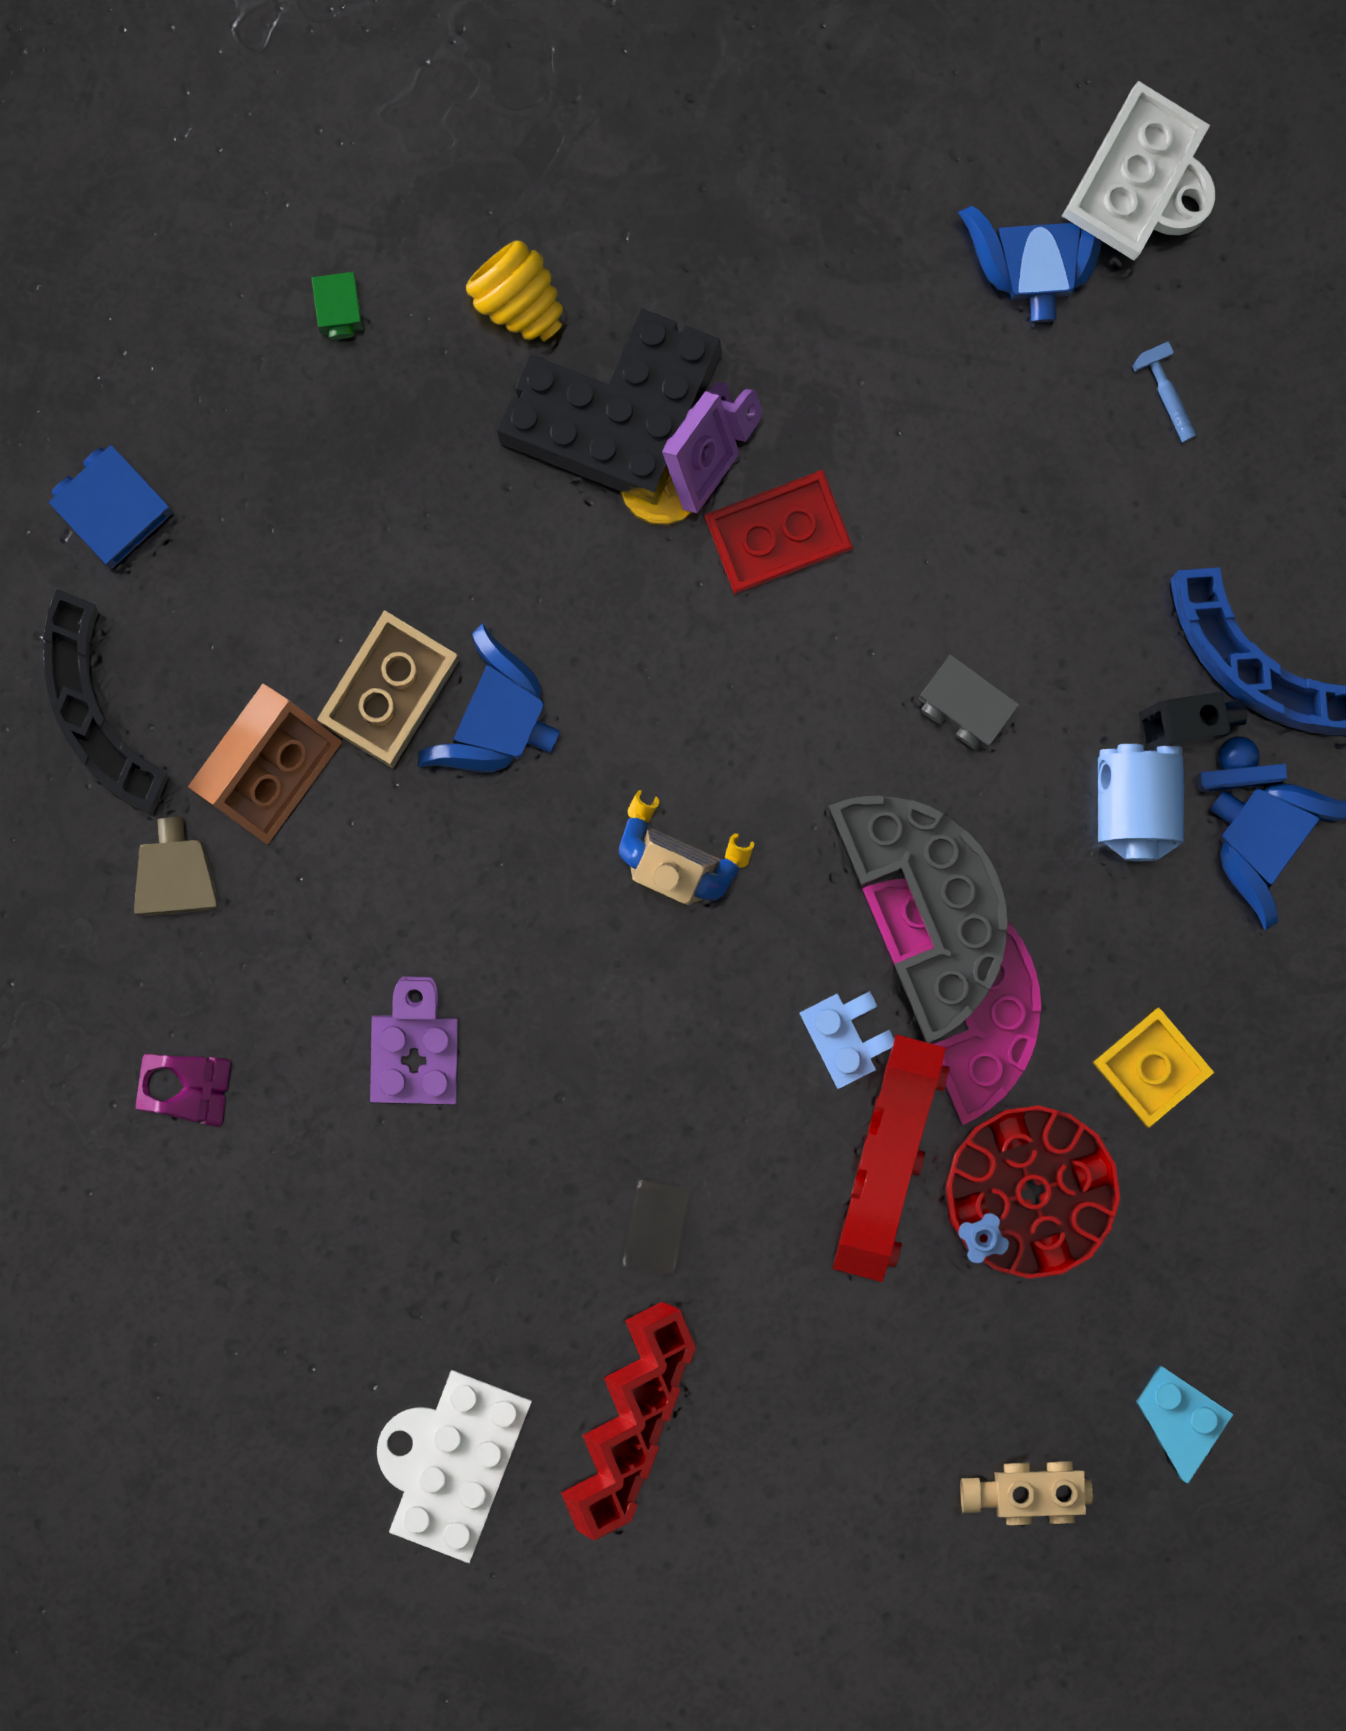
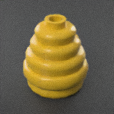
M513 241L499 250L472 275L466 284V292L474 298L473 305L480 314L489 315L491 321L495 324H505L506 328L511 332H520L524 339L533 340L539 336L542 341H546L562 326L558 319L562 314L563 306L556 301L558 292L550 284L552 275L549 270L543 267L544 259L541 254L536 250H529L522 241Z

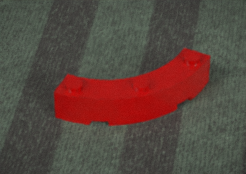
M895 1035L884 1072L879 1096H877L851 1192V1202L843 1224L833 1264L834 1270L883 1282L887 1267L896 1268L902 1243L895 1241L908 1185L911 1174L915 1176L920 1175L925 1151L918 1150L935 1090L944 1091L950 1067L942 1065L946 1047Z

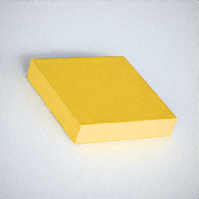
M1159 1007L1092 1062L1147 1128H1150L1214 1073Z

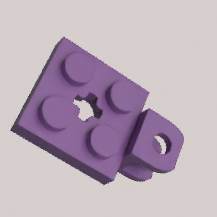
M716 382L708 392H704L696 405L689 410L685 420L673 437H670L666 442L662 453L683 510L694 513L699 512L740 454L735 439L746 442L758 425L763 410L755 390L745 389L734 402L728 389V383Z
M401 977L393 992L392 1016H372L370 1102L457 1103L458 1017H437L438 989L432 977ZM413 989L420 991L423 1000L420 1002L412 1001L408 996V992ZM410 1048H417L419 1056L426 1057V1064L419 1065L418 1071H410L409 1065L402 1062V1056H408Z

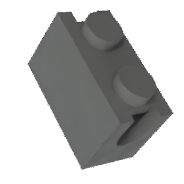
M952 655L948 656L918 698V701L924 704L921 711L940 725L944 720L958 729L955 736L974 750L979 745L987 750L1019 706L1017 702Z

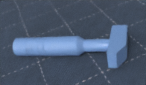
M1168 341L1141 353L1132 365V368L1136 372L1145 367H1151L1158 382V392L1173 421L1181 442L1184 443L1198 435L1173 382L1168 380L1160 361L1174 354Z

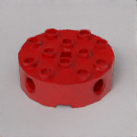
M1039 1105L1004 1110L975 1126L954 1152L944 1186L949 1221L957 1235L959 1236L958 1231L963 1223L969 1222L973 1224L982 1220L983 1216L989 1213L996 1215L1000 1220L998 1226L1003 1238L1008 1240V1249L1001 1255L994 1253L986 1256L983 1262L993 1270L1027 1279L1061 1275L1091 1258L1111 1231L1120 1201L1116 1164L1100 1136L1073 1115ZM1028 1180L1033 1185H1041L1043 1191L1037 1195L1038 1203L1034 1205L1030 1199H1023L1021 1196V1191L1026 1189L1025 1182ZM982 1234L980 1235L979 1240L982 1243H985L988 1240L987 1235ZM960 1238L964 1247L969 1251L965 1240Z

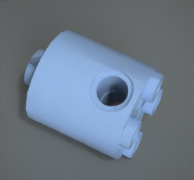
M1120 744L1118 749L1100 750V757H1098L1099 844L1107 845L1123 857L1125 861L1144 862L1159 860L1184 843V757L1182 756V747L1160 746L1157 747V751H1144L1142 744Z

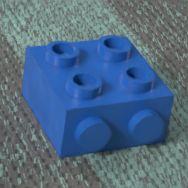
M112 445L106 450L100 447L92 452L83 462L86 468L74 479L68 476L59 482L51 492L54 497L48 502L110 570L173 514L170 507Z

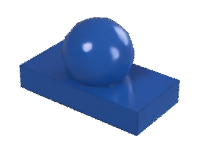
M1242 736L1229 738L1221 745L1218 752V761L1222 770L1200 772L1196 775L1197 791L1200 792L1269 786L1271 784L1283 783L1287 779L1286 764L1258 766L1260 763V752L1257 745L1252 740Z

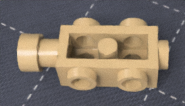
M1047 1462V1471H1030V1463L1004 1464V1472H994L995 1482H980L979 1478H961L960 1483L962 1513H979L981 1508H996V1516L1006 1517V1525L1032 1524V1516H1049L1050 1524L1075 1523V1515H1086L1085 1505H1092L1093 1500L1091 1479H1084L1083 1470H1073V1462ZM1062 1485H1067L1071 1490V1496L1065 1502L1059 1501L1056 1497V1490ZM1020 1486L1025 1487L1028 1492V1497L1023 1503H1017L1013 1499V1491Z

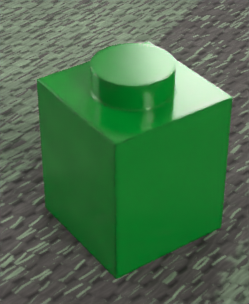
M354 272L312 277L317 323L321 335L329 334V339L339 340L353 337L356 330H363L357 280Z

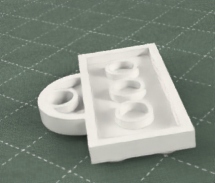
M1138 81L1132 88L1062 217L1132 260H1135L1140 255L1153 229L1167 235H1183L1192 232L1209 216L1215 203V188L1212 178L1206 168L1193 158L1210 125ZM1190 196L1194 198L1199 205V212H1192L1186 209L1182 204L1181 197Z
M451 1370L436 1410L416 1407L402 1411L394 1416L383 1428L377 1445V1458L382 1473L392 1485L404 1491L389 1533L470 1563L532 1400ZM402 1430L411 1436L413 1446L408 1454L396 1455L389 1449L388 1439L393 1432Z

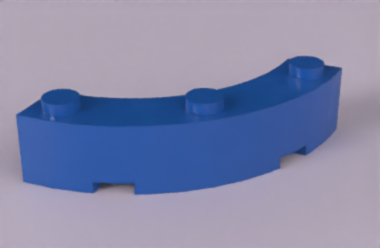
M1220 567L1177 570L1170 580L1174 604L1181 626L1200 662L1228 693L1237 700H1242L1245 706L1287 727L1310 733L1346 735V685L1328 684L1296 676L1281 668L1280 664L1267 656L1254 642H1250L1234 619L1235 615L1223 586Z

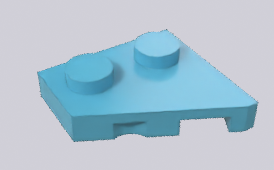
M1159 1366L1136 1401L1177 1470L1180 1479L1187 1484L1234 1415L1162 1366Z

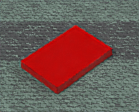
M823 470L704 515L734 595L854 549Z

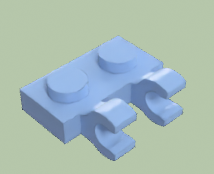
M870 991L844 1005L837 993L800 1012L837 1089L875 1071L876 1069L871 1058L892 1048L894 1038L890 1030L862 1043L851 1021L878 1007Z

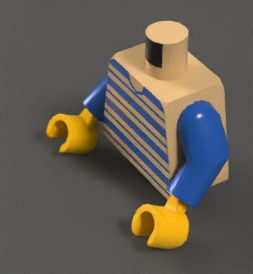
M642 790L637 791L627 809L630 818L627 821L619 845V855L630 866L632 879L687 905L703 899L714 901L722 897L739 872V868L748 865L755 845L752 841L750 846L746 848L738 847L736 844L739 834H733L727 846L725 859L720 860L648 827L647 823L651 820L659 805V798L655 797L652 804L647 805L640 799Z

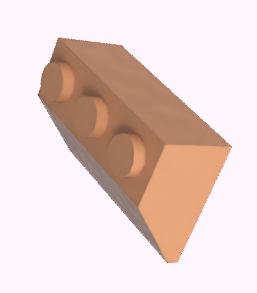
M262 684L188 785V788L268 845L342 744V741L291 701L265 684Z

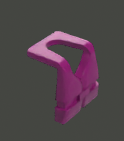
M150 1053L144 1054L141 1064L136 1109L143 1112L170 1115L190 1122L200 1121V1124L220 1127L223 1122L226 1097L222 1092L226 1091L228 1087L230 1060L209 1057V1060H206V1057L198 1056L178 1057ZM168 1068L179 1078L183 1089L174 1097L160 1101L149 1094L148 1082L153 1071Z

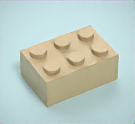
M384 610L320 713L317 721L323 727L393 769L459 663L458 654Z

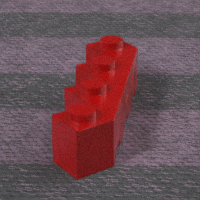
M660 1302L625 1320L641 1359L604 1377L619 1416L582 1435L598 1474L561 1492L576 1530L593 1541L632 1521L638 1506L635 1501L643 1480L648 1479L659 1446H657L658 1439L665 1421L669 1422L681 1390L678 1388L685 1366L687 1363H691L696 1349L681 1310L664 1302Z

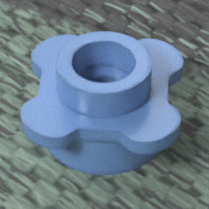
M985 1214L982 1220L973 1224L965 1222L960 1226L958 1233L960 1238L966 1242L969 1249L967 1257L971 1262L981 1263L986 1256L994 1253L1001 1255L1007 1251L1008 1240L1003 1238L998 1228L1000 1220L996 1215ZM982 1234H985L988 1237V1240L985 1243H982L979 1240V1237Z

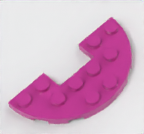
M905 879L883 881L862 888L893 964L933 948ZM1009 922L1003 960L998 975L980 1005L964 1020L968 1030L935 1043V1045L946 1047L942 1065L949 1066L950 1069L945 1087L961 1125L980 1117L1008 1094L1023 1071H1025L1037 1041L1041 1012V995L1037 972L1023 940Z

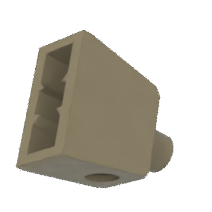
M183 817L157 819L159 843L140 845L134 913L141 917L220 910V903L204 842L201 840L185 841Z

